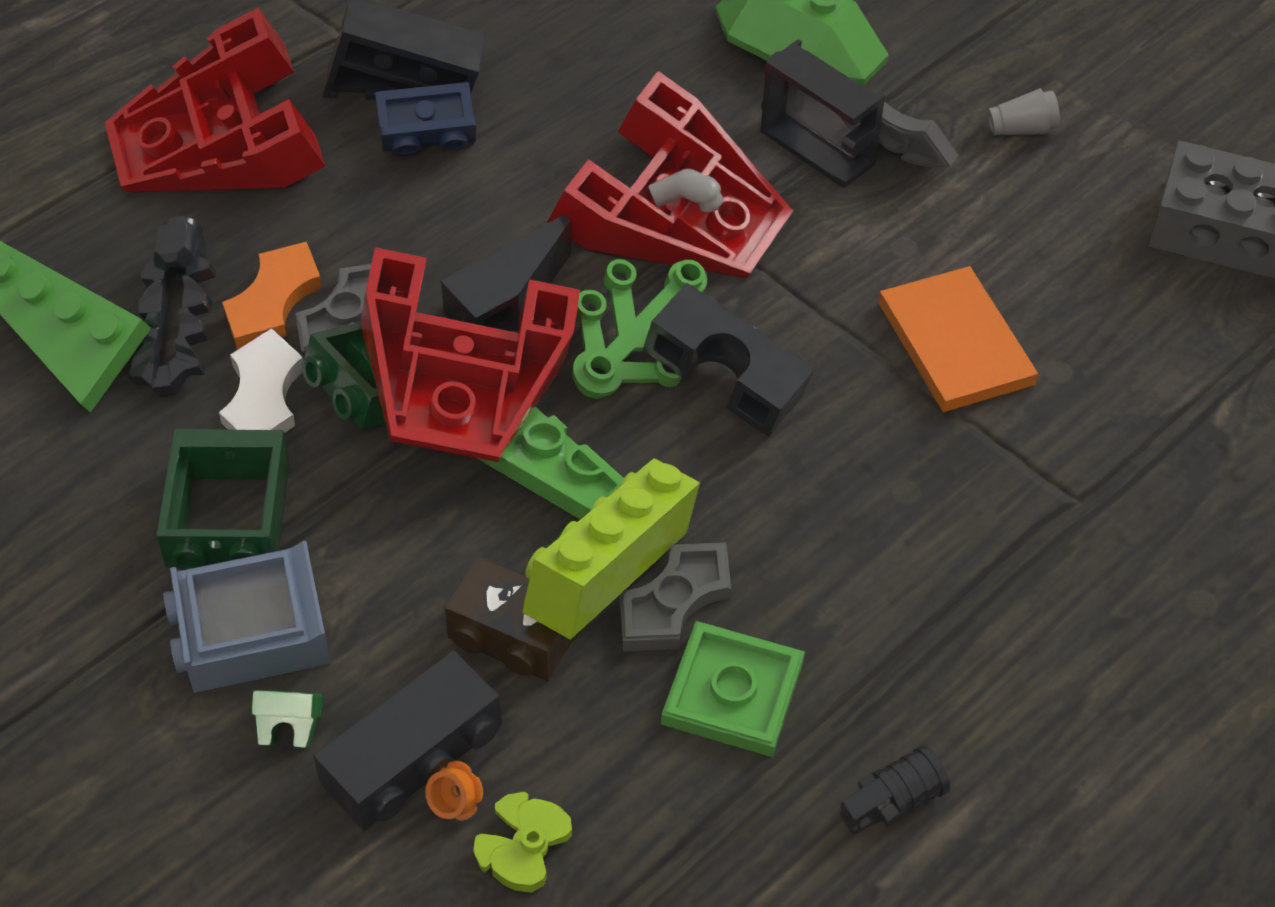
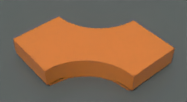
M307 241L260 253V269L254 282L241 294L222 302L237 349L245 346L271 328L280 337L287 336L286 319L291 309L302 298L322 288L320 275Z

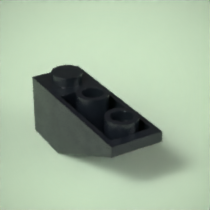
M563 215L546 225H541L524 237L507 246L496 249L492 254L466 268L456 270L449 277L441 280L444 315L452 320L511 332L516 331L529 279L551 284L571 255L570 219Z

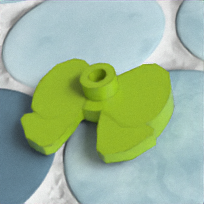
M526 792L507 794L495 803V813L507 825L517 830L513 840L502 836L481 833L475 837L474 857L481 871L487 872L491 868L493 877L506 887L515 891L532 893L545 884L547 874L543 857L547 854L548 847L567 842L572 837L571 818L560 806L552 802L535 798L529 800V795Z

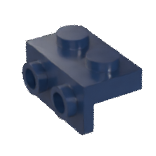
M469 82L375 92L383 152L393 151L397 155H410L419 152L422 147L440 146V148L445 150H455L467 146L468 142H476V120L473 115Z

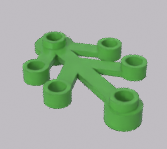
M617 259L610 262L603 282L610 291L617 338L606 349L600 320L607 305L606 300L601 293L595 290H584L579 294L576 319L580 322L584 352L575 359L572 367V377L577 389L583 395L593 399H601L615 393L621 383H659L665 387H674L681 382L682 377L680 375L666 372L662 367L664 364L658 360L656 363L624 361L633 351H643L651 321L686 283L700 292H704L707 285V275L698 262L683 260L675 263L668 272L664 282V289L637 317L635 316L631 292L637 274L636 269L626 260ZM613 274H622L626 277L627 280H618L613 276ZM683 276H686L692 279L693 281L687 280ZM582 304H591L595 306L597 311H588ZM592 368L601 369L606 374H598Z

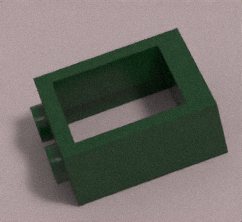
M174 430L156 535L166 568L176 567L181 570H187L279 551L290 466L283 430ZM194 479L267 480L261 530L186 529Z

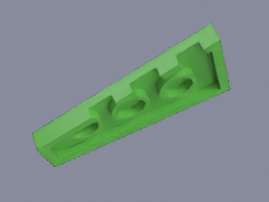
M0 241V315L76 400L89 412H92L151 330V327L141 318Z

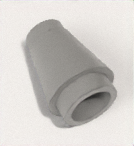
M1039 88L997 105V107L988 108V120L992 135L1049 134L1050 129L1058 128L1060 126V112L1054 91L1043 92Z

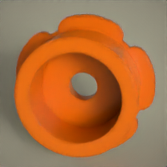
M460 761L449 762L446 768L442 767L439 772L429 778L425 790L426 800L430 809L437 816L443 819L456 818L459 821L471 818L477 812L476 804L481 802L483 798V787L480 779L471 772L472 770L467 764ZM455 785L460 789V796L456 792Z

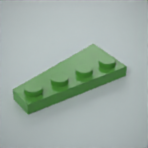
M536 407L498 462L479 459L580 520L591 511L593 505L601 496L608 497L619 488L624 479L587 444L577 445L568 437L567 426L556 416L553 415L547 418Z

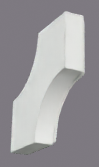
M271 328L230 354L232 366L240 378V384L231 402L219 411L221 423L228 430H283L285 433L295 426L294 416L286 406L285 398L292 382L303 373L302 364L304 360L294 348Z

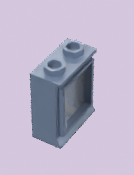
M306 540L286 550L178 572L176 567L170 568L173 591L163 592L169 625L179 624L181 636L180 638L170 639L172 656L176 672H188L194 693L331 664Z

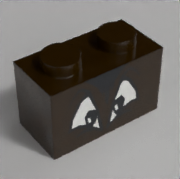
M478 556L445 606L448 638L466 652L472 654L481 652L502 661L507 668L519 675H534L548 682L575 636L570 640L522 613L529 579L526 576Z

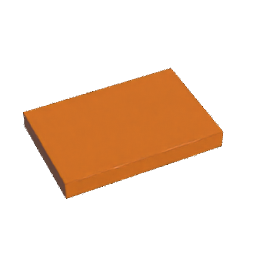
M970 266L880 291L878 301L880 307L943 412L1036 385L1039 375Z

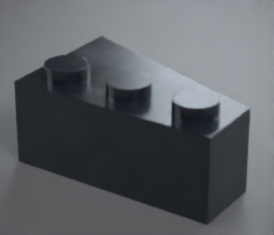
M349 0L331 56L323 97L337 98L338 92L365 93L367 100H376L375 92L469 82L471 94L480 71L485 35L375 1Z

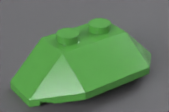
M722 0L716 5L715 14L720 21L726 40L766 61L775 52L782 51L799 39L802 41L801 48L809 51L861 86H865L888 62L889 54L859 6L853 0Z

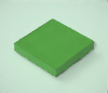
M696 621L661 715V725L773 757L804 662L805 651Z

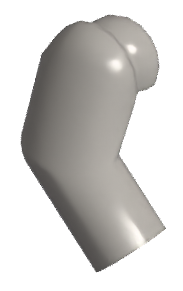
M692 169L681 170L648 185L658 208L681 197L698 203L700 211L705 213L716 211L723 203V196L719 192L721 186L714 178Z

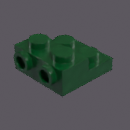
M361 322L311 334L302 364L303 376L308 385L313 388L321 386L332 398V405L337 416L343 420L351 418L361 430L385 424Z

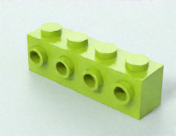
M655 458L637 473L630 472L627 474L619 488L608 497L601 496L586 516L578 522L571 521L555 542L547 548L540 547L533 554L525 572L529 583L522 613L571 640L671 548V545L677 543L687 533L700 482L681 473L676 467L662 463Z

